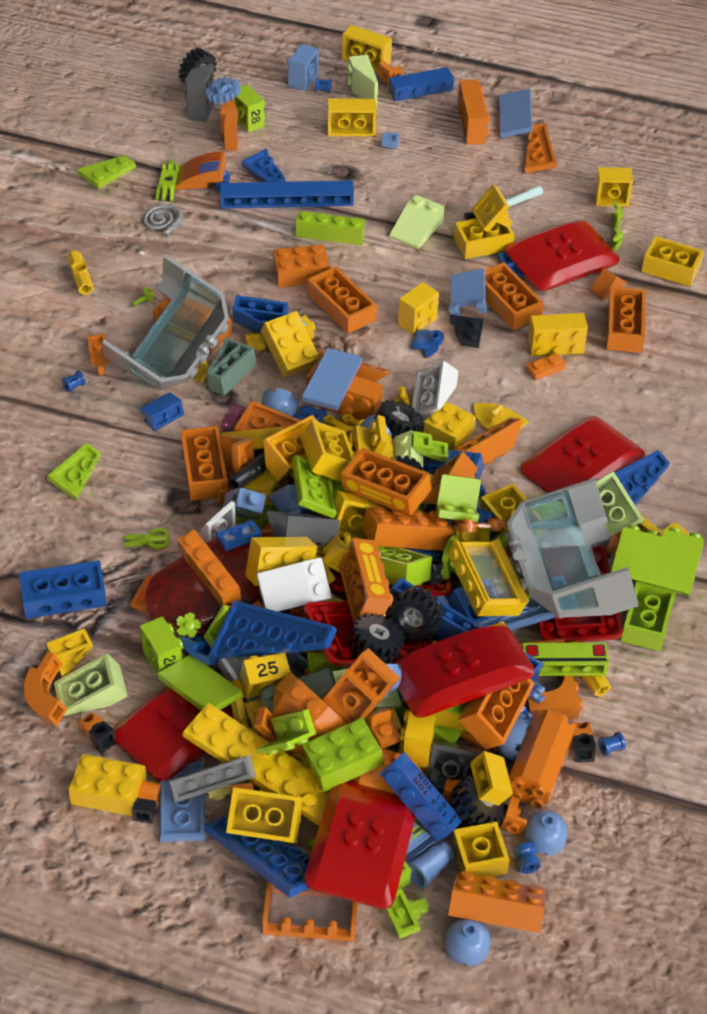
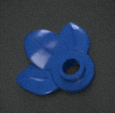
M419 330L414 333L416 338L411 342L410 348L423 349L425 357L428 358L439 350V346L443 343L444 335L439 330Z
M303 405L300 407V413L292 417L303 420L313 415L318 422L323 423L324 417L327 416V411L324 409L316 410L313 406Z

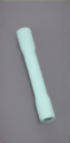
M538 185L506 199L511 207L542 195L543 189Z

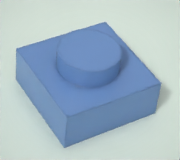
M384 132L382 147L398 148L400 133Z

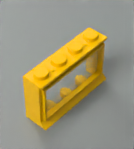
M499 538L492 542H458V540H455L448 552L449 559L456 570V574L476 615L519 616L529 600Z

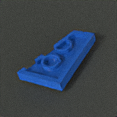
M267 148L241 161V166L261 182H285L284 175L279 167L274 164V160L269 156Z

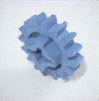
M224 77L218 78V81H212V84H208V88H205V93L209 102L213 101L214 104L220 102L222 104L228 103V100H234V97H238V93H241V88L237 79L233 80L232 77L226 79Z

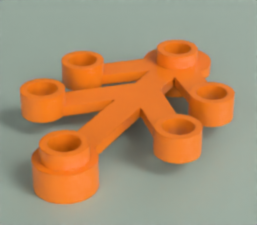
M488 518L487 522L476 523L472 519H462V521L453 519L452 525L460 526L461 532H476V527L490 528V531H501V527L508 528L507 522L509 520Z

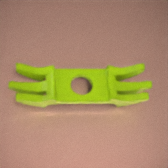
M175 159L169 161L168 169H166L167 162L163 163L159 185H157L156 201H159L161 189H163L162 201L166 200L168 190H170V202L174 200L177 177L182 164L176 163V169L173 170ZM172 177L173 180L165 181L164 178Z
M616 201L613 202L616 211L611 213L613 219L611 225L614 226V236L611 243L613 244L612 249L614 251L621 246L623 241L620 223L624 212Z

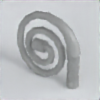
M158 205L147 211L143 220L144 224L150 229L160 230L167 227L162 234L168 237L182 223L183 214L175 206ZM158 209L174 210L177 213V218L173 222V215L169 211ZM160 213L167 214L169 216V221L167 223L163 224L166 221V218L164 217V215ZM149 215H150L149 221H150L151 224H153V225H150V224L147 222V218H148ZM155 216V219L159 220V222L154 221L153 217Z

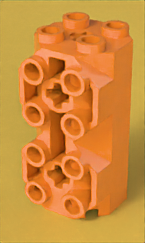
M549 709L544 710L542 714H539V712L534 713L509 775L513 792L511 796L520 798L519 802L531 805L535 809H541L551 801L558 776L569 754L576 726L573 723L570 725L567 722L568 718L566 715Z

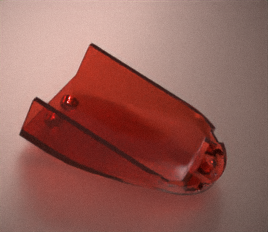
M217 539L206 543L239 585L241 600L239 602L252 605L259 600L263 604L259 586H255L245 576L250 543L227 551L223 549ZM183 556L159 570L151 578L147 586L145 600L151 618L155 620L163 616L167 623H171L173 630L176 632L181 627L177 625L176 619L179 616L185 618V614L190 612L195 614L194 620L198 619L201 622V628L196 629L197 633L195 635L207 632L222 608Z

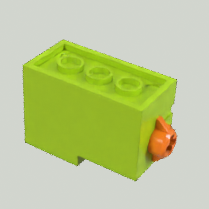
M628 525V528L623 527L622 531L610 538L608 551L614 560L611 572L628 567L632 582L638 581L674 590L678 594L690 597L705 539H701L702 535L692 532L689 535L682 534V530L670 527L669 530L665 529L663 537H661L659 532L648 530L646 533L642 532L640 527Z

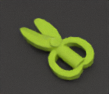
M164 528L152 529L145 535L128 534L123 537L124 540H130L123 543L124 547L149 545L152 549L162 550L170 545L169 532Z

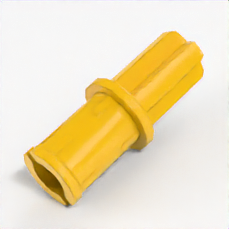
M239 698L231 703L234 720L249 729L247 722L249 717H246L243 699Z

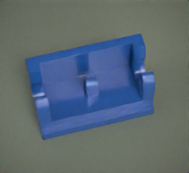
M171 392L140 408V412L146 416L143 421L153 431L184 415L182 400Z

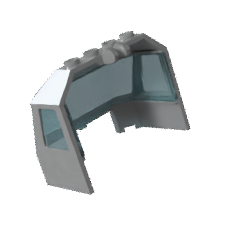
M166 254L163 258V272L160 275L163 279L160 284L156 283L154 289L171 299V302L156 323L150 328V331L136 351L131 355L129 352H124L106 340L102 342L104 357L159 390L185 383L189 378L193 379L198 372L197 366L206 361L209 356V349L216 347L219 342L217 339L219 335H224L229 328V316L224 293Z
M595 478L523 501L507 522L509 531L506 532V536L514 560L519 561L515 563L518 573L524 576V578L520 579L524 591L528 590L532 599L558 618L613 615L639 606L628 567L601 576L591 549L609 543L612 533H607L605 527L608 520Z

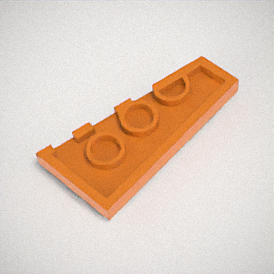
M546 123L532 125L533 131L529 132L525 173L557 168V161Z

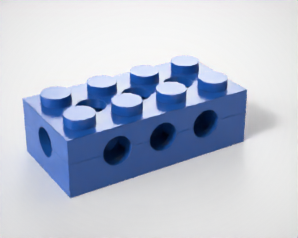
M100 560L19 572L26 619L107 606Z

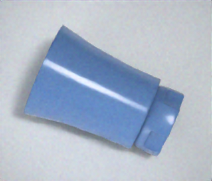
M445 842L438 843L407 863L411 868L410 881L416 887L423 890L426 889L433 879L450 864V861L455 856L450 846Z

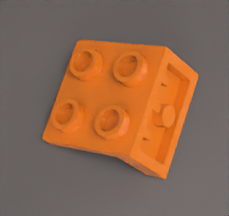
M221 435L226 472L230 470L231 473L235 474L250 460L254 459L253 441L243 437Z

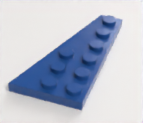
M657 450L615 472L636 506L668 469L670 462Z
M234 600L208 657L214 660L329 649L337 629L332 625Z
M223 816L205 824L206 833L287 897L291 898L309 889L304 879L310 855L305 854L304 849L283 841L226 833L228 818Z

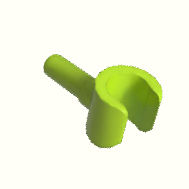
M145 288L144 295L132 302V306L134 307L142 301H152L154 291L150 293L151 288Z

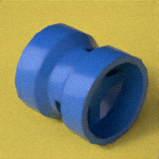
M522 843L514 848L513 853L516 860H519L518 867L521 873L530 874L541 867L540 859L535 855L536 848L533 843Z

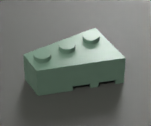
M225 337L222 348L218 350L217 358L212 361L206 373L210 391L225 395L257 365L254 347Z

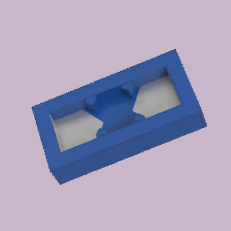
M253 520L216 533V539L225 551L250 543L253 537H262V532Z

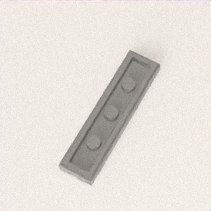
M248 755L171 780L169 783L175 802H180L254 778L256 774L251 757Z

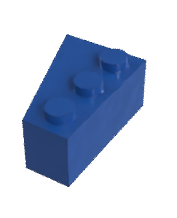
M236 295L232 308L233 320L237 324L261 333L265 322L289 314L288 302Z

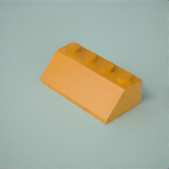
M313 415L264 439L266 468L277 481L294 473L292 459L295 455L308 459L301 436L311 420L317 421Z

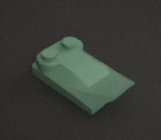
M329 667L298 678L321 700L324 699L334 686ZM276 685L267 686L261 694L263 707H266L271 713L273 711L274 688Z

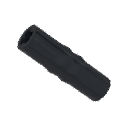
M264 451L228 479V484L232 490L244 488L263 474L267 469Z

